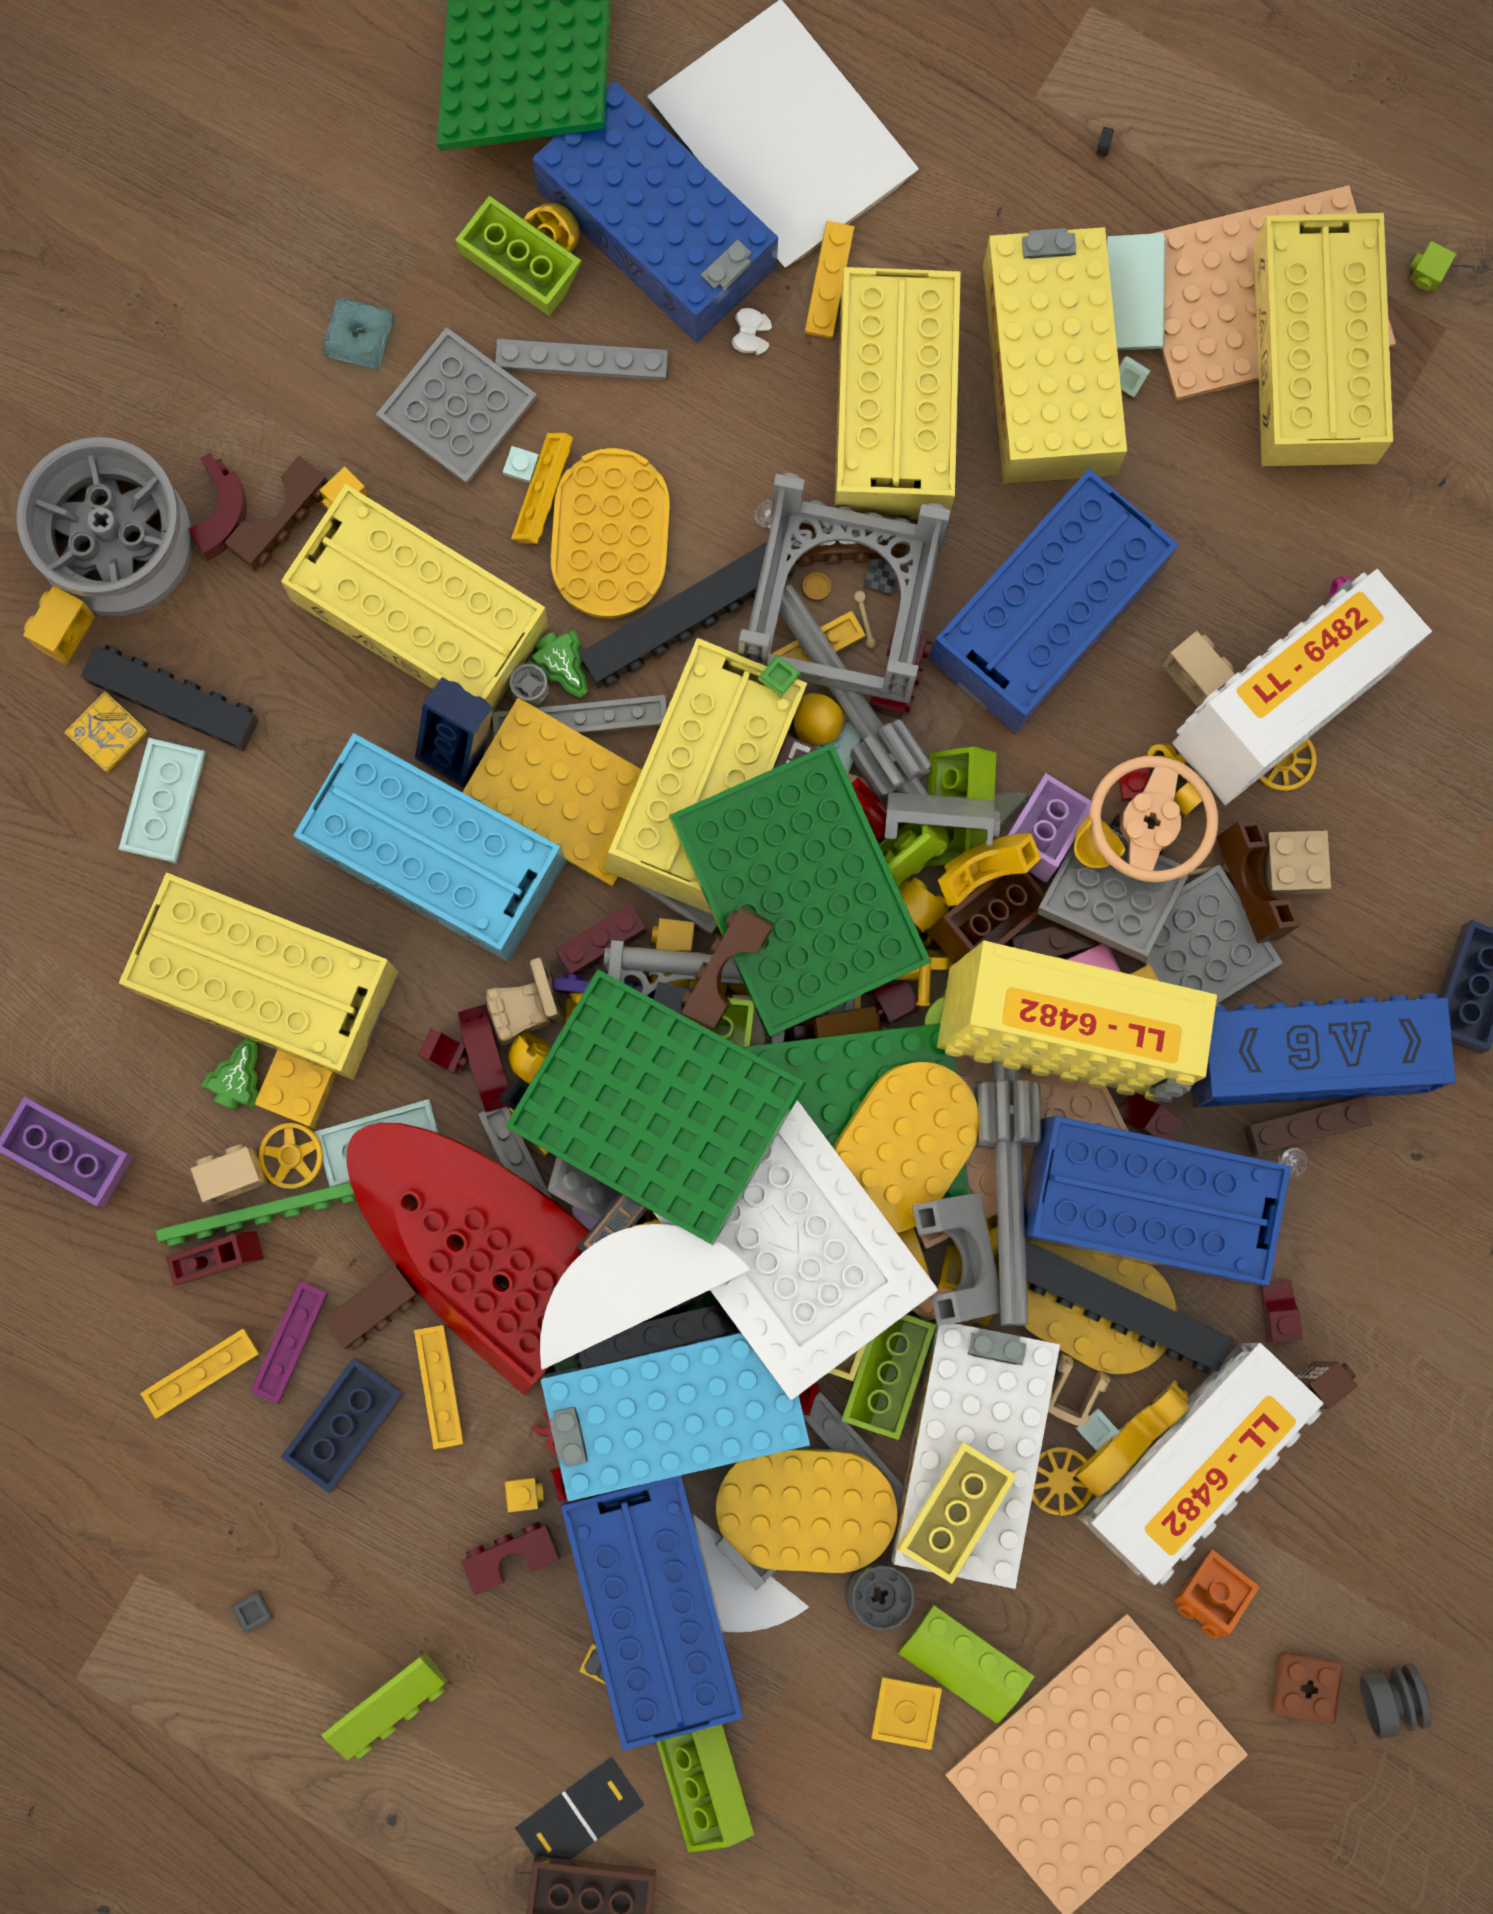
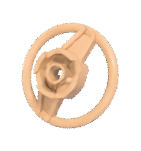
M1142 756L1127 760L1107 773L1097 786L1091 800L1089 815L1092 818L1090 829L1094 843L1101 855L1112 867L1130 878L1153 883L1179 879L1195 870L1206 859L1215 843L1218 831V811L1213 794L1205 781L1193 769L1177 760L1163 756ZM1155 767L1143 793L1136 795L1128 803L1120 817V832H1122L1124 839L1129 843L1127 863L1112 850L1104 836L1101 825L1102 805L1112 785L1122 776L1137 769ZM1179 774L1192 784L1203 801L1207 818L1205 835L1198 850L1186 862L1168 870L1153 871L1160 851L1165 850L1174 842L1181 829L1180 807L1174 802ZM1144 819H1154L1157 826H1154L1152 829L1147 828L1148 823L1144 822Z

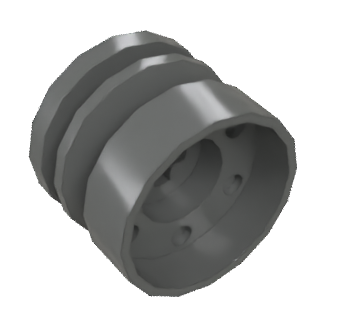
M872 1562L852 1573L846 1584L845 1598L848 1609L861 1623L873 1630L887 1631L898 1628L909 1618L914 1608L915 1594L912 1583L904 1573L887 1563ZM876 1587L881 1591L884 1590V1593L881 1594L882 1600L880 1602L876 1599H871L875 1594L873 1589Z
M1412 1663L1405 1664L1402 1667V1672L1398 1667H1393L1391 1669V1683H1389L1381 1670L1361 1675L1360 1689L1365 1711L1371 1728L1378 1739L1399 1735L1400 1719L1410 1732L1416 1730V1723L1421 1729L1431 1726L1428 1693L1415 1665Z

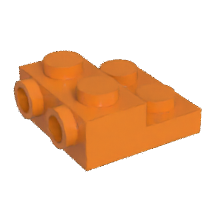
M1212 1549L1207 1552L1194 1574L1186 1580L1173 1601L1179 1605L1177 1610L1182 1616L1188 1619L1195 1618L1203 1624L1202 1631L1211 1638L1219 1637L1222 1639L1231 1634L1260 1586Z

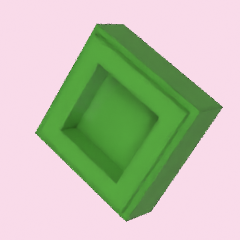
M776 655L759 676L758 680L782 698L799 677L800 672Z

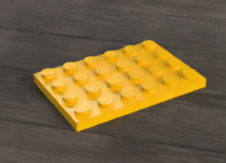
M517 698L462 793L559 845L567 862L612 887L618 876L604 871V865L642 769L524 700Z

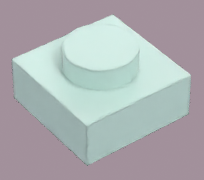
M1126 356L1119 366L1121 390L1135 397L1149 375L1150 370Z
M511 446L503 469V476L530 484L539 454Z
M1096 1408L1090 1414L1091 1418L1086 1425L1075 1428L1095 1451L1119 1431L1099 1408Z

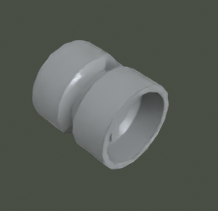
M526 663L514 669L509 683L514 700L516 701L517 698H520L536 708L545 704L549 697L550 688L546 674L541 667Z

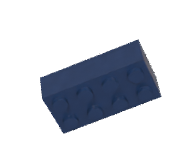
M442 677L423 702L415 758L462 787H465L484 756L493 707L484 698L475 697L465 691L459 683Z
M1470 920L1462 926L1438 998H1448L1452 1044L1479 1054L1490 1051L1493 1043V927Z
M352 1358L282 1454L281 1458L328 1493L334 1492L404 1396L405 1392L360 1359Z

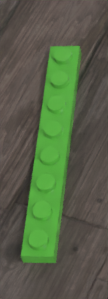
M346 1183L156 1230L158 1242L167 1243L168 1247L186 1243L185 1238L196 1235L197 1240L215 1236L214 1231L225 1228L226 1233L244 1229V1223L254 1221L255 1225H263L273 1222V1216L283 1214L284 1218H291L302 1215L301 1209L313 1207V1211L330 1208V1202L342 1200V1204H348L357 1200L351 1184Z

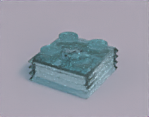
M337 298L323 345L325 356L379 369L394 320L392 312L387 309ZM362 329L364 334H359L358 338H354L353 332Z

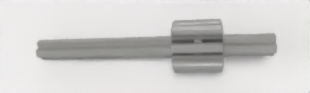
M791 584L785 586L779 613L811 662L847 670ZM828 687L863 740V742L852 748L850 757L880 801L887 800L888 792L928 795L919 779L929 773L932 764L904 721L895 720L893 723L883 726L863 694Z
M993 1061L994 1082L980 1083L974 1089V1097L979 1110V1133L976 1144L981 1147L987 1146L989 1149H996L1001 1326L1028 1325L1022 1147H1033L1042 1141L1040 1086L1035 1082L1029 1083L1027 1080H1020V1069H1008L1003 1067V1063Z

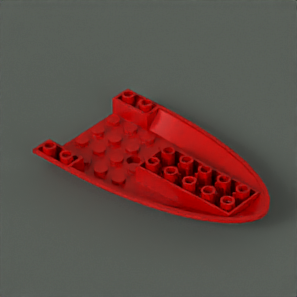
M380 1122L367 1125L356 1131L348 1144L346 1164L356 1200L375 1237L410 1285L446 1325L501 1376L525 1395L549 1368L547 1367L542 1370L540 1358V1336L548 1302L562 1275L582 1252L577 1246L590 1230L536 1187L501 1164L452 1138L425 1128L403 1123ZM412 1195L417 1198L418 1205L411 1202L410 1198ZM457 1235L463 1239L464 1245L459 1244L455 1240ZM496 1275L507 1277L509 1288H501L496 1283Z

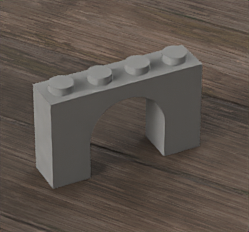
M980 1192L912 1205L918 1236L935 1232L946 1233L958 1246L962 1258V1278L957 1288L951 1292L931 1296L937 1326L964 1322L1000 1313V1286Z

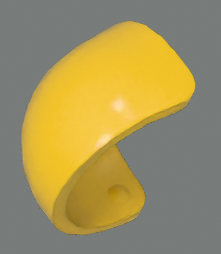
M817 693L804 695L794 715V730L798 738L811 745H824L836 740L843 732L845 726V715L842 708L833 699Z
M1088 815L1076 830L1074 840L1075 855L1087 867H1107L1110 864L1104 859L1094 843L1090 829L1092 818ZM1101 820L1103 833L1108 844L1121 857L1125 852L1124 844L1118 835Z

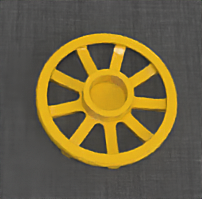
M1308 738L1277 763L1268 778H1265L1264 775L1259 778L1264 786L1278 791L1289 792L1302 787L1310 780L1317 764L1316 751L1310 739ZM1308 746L1312 759L1297 758L1296 754ZM1296 763L1311 765L1306 776L1295 767ZM1291 770L1301 781L1289 785L1288 771ZM1279 771H1282L1284 785L1272 783V780Z
M1064 1447L1051 1448L1042 1452L1039 1462L1048 1456L1053 1471L1048 1472L1038 1466L1037 1472L1046 1476L1048 1480L1035 1484L1034 1490L1049 1487L1050 1491L1040 1502L1033 1490L1032 1500L1040 1509L1053 1515L1065 1516L1079 1511L1087 1504L1092 1496V1492L1088 1489L1081 1501L1072 1491V1487H1087L1082 1482L1074 1481L1073 1477L1087 1460L1077 1451ZM1053 1453H1066L1062 1468H1058ZM1073 1455L1082 1462V1465L1069 1472L1068 1466ZM1067 1493L1077 1505L1065 1510L1064 1494ZM1054 1494L1059 1496V1510L1046 1506Z

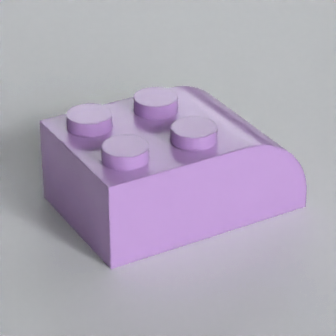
M1045 773L1007 834L1008 836L1032 833L1041 859L1028 872L1046 883L1058 868L1074 841L1076 830L1089 815L1091 805L1089 799Z

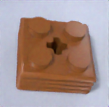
M1281 1652L1279 1655L1272 1712L1280 1716L1333 1725L1336 1719L1343 1665L1337 1661ZM1308 1680H1310L1314 1690L1306 1696L1305 1692L1301 1691V1685H1307Z

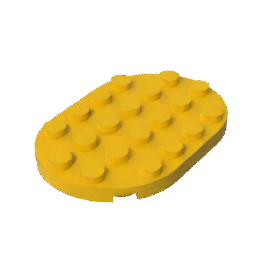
M617 448L600 449L582 456L570 469L566 470L556 490L551 546V569L554 582L561 595L571 606L592 617L616 619L629 616L641 610L658 593L665 577L670 515L669 493L662 475L658 473L647 459L639 454Z
M912 1062L899 1065L887 1071L874 1083L838 1137L833 1149L896 1233L916 1226L912 1205L942 1199L969 1158L979 1133L977 1102L966 1082L949 1068L929 1062Z
M1025 1239L1177 1312L1175 1299L1168 1283L1151 1265ZM1027 1283L1028 1325L1023 1327L1045 1342L1060 1344V1351L1093 1370L1107 1374L1133 1373L1154 1363L1166 1350L1156 1344L1153 1349L1137 1341L1139 1336L1129 1331L1126 1336L1110 1329L1112 1323L1102 1318L1099 1323L1083 1316L1084 1310L1073 1305L1072 1310L1055 1302L1057 1297L1047 1292L1045 1296L1036 1294L1028 1289L1030 1284Z
M796 1448L737 1462L728 1471L719 1488L716 1500V1517L723 1538L725 1537L742 1557L752 1565L771 1570L845 1573L869 1565L888 1547L897 1524V1499L888 1477L874 1465L875 1463L866 1457L844 1450Z

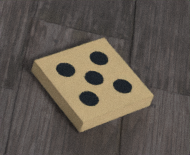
M541 957L530 960L545 1015L556 1022L565 1020L566 1016L559 993L553 990L554 977L550 963Z

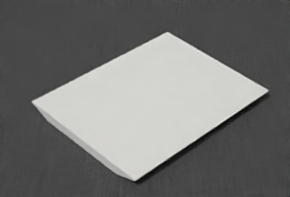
M778 0L647 96L698 161L778 236L777 259L784 268L807 256L822 244L827 220L849 225L894 192L919 170L782 0Z
M797 1100L717 1238V1241L732 1250L751 1270L710 1289L790 1400L794 1399L938 1291V1288ZM653 1212L661 1224L676 1225Z

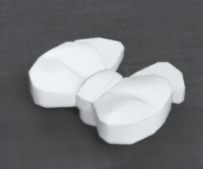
M741 309L735 315V320L740 328L738 334L732 338L731 343L733 347L742 353L755 352L757 356L765 353L769 343L755 336L756 331H769L772 328L770 319L765 314L761 315L760 312L754 309Z

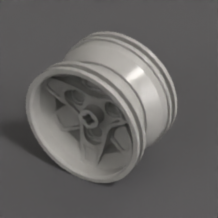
M91 437L72 441L45 456L31 471L22 487L17 505V529L27 556L52 586L54 585L80 599L96 615L121 617L137 614L154 607L176 589L190 565L193 555L194 538L188 530L193 525L187 507L161 466L149 454L133 444L106 437ZM116 480L130 482L139 487L121 494ZM87 485L84 502H67L74 493ZM102 495L108 496L107 501L103 505H95L98 497ZM159 511L162 522L161 533L147 524ZM55 530L69 537L68 546L61 557L56 546ZM131 533H141L137 541L128 542V537ZM82 543H91L87 551L78 552L79 546ZM134 560L145 562L146 564L134 573ZM97 569L102 581L91 580L85 577Z

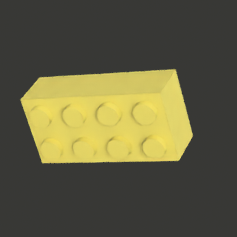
M960 1441L897 1545V1549L952 1584L1017 1475L963 1441Z

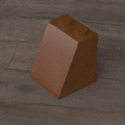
M876 1006L817 1015L786 1029L788 1041L878 1031L880 1030V1019L876 1012Z

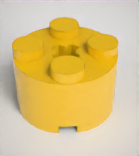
M912 878L910 882L903 881L899 891L920 938L925 940L923 945L928 946L933 938L927 930L949 912L950 906H948L946 899L942 896L937 895L935 897L927 891V886L921 880Z

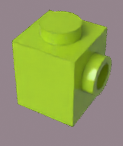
M1431 241L1424 253L1418 252L1409 268L1414 271L1409 280L1415 282V285L1422 290L1435 292L1456 253Z

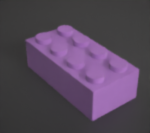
M25 1096L0 1137V1153L101 1208H105L134 1158L130 1153Z

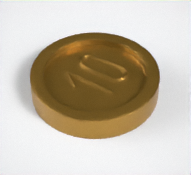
M821 572L808 574L803 581V593L812 601L824 600L831 591L830 579Z

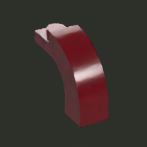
M211 453L206 454L200 459L216 484L218 502L213 513L207 519L188 529L207 561L227 549L224 542L241 522L245 521L247 510L245 491L236 472L233 471L229 474L221 458L215 461Z
M484 1004L458 1012L459 1025L485 1112L506 1107L507 1105L498 1098L509 1085L499 1054L487 1006Z

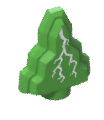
M573 630L560 637H557L552 632L541 638L535 644L538 651L526 663L541 667L549 682H559L566 692L580 699L588 694L586 676L580 668L582 660L578 649L581 642L575 631Z
M246 1038L234 1048L229 1060L220 1062L214 1072L207 1073L201 1087L216 1094L214 1102L236 1110L238 1104L256 1108L255 1102L259 1095L256 1089L259 1077L254 1070L258 1061L257 1042Z

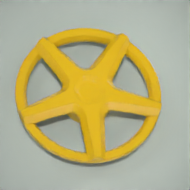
M283 1123L274 1127L264 1137L259 1150V1162L264 1175L271 1183L284 1189H298L308 1185L315 1180L322 1166L323 1149L321 1140L310 1128L299 1123ZM293 1128L304 1131L313 1141L297 1145ZM284 1129V1145L281 1148L266 1146L274 1133ZM316 1149L317 1161L314 1170L311 1172L304 1163L303 1157ZM264 1155L277 1158L280 1163L274 1178L265 1166ZM292 1168L296 1169L305 1178V1180L296 1184L282 1183Z

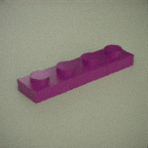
M299 1281L250 1392L277 1404L280 1403L328 1292Z

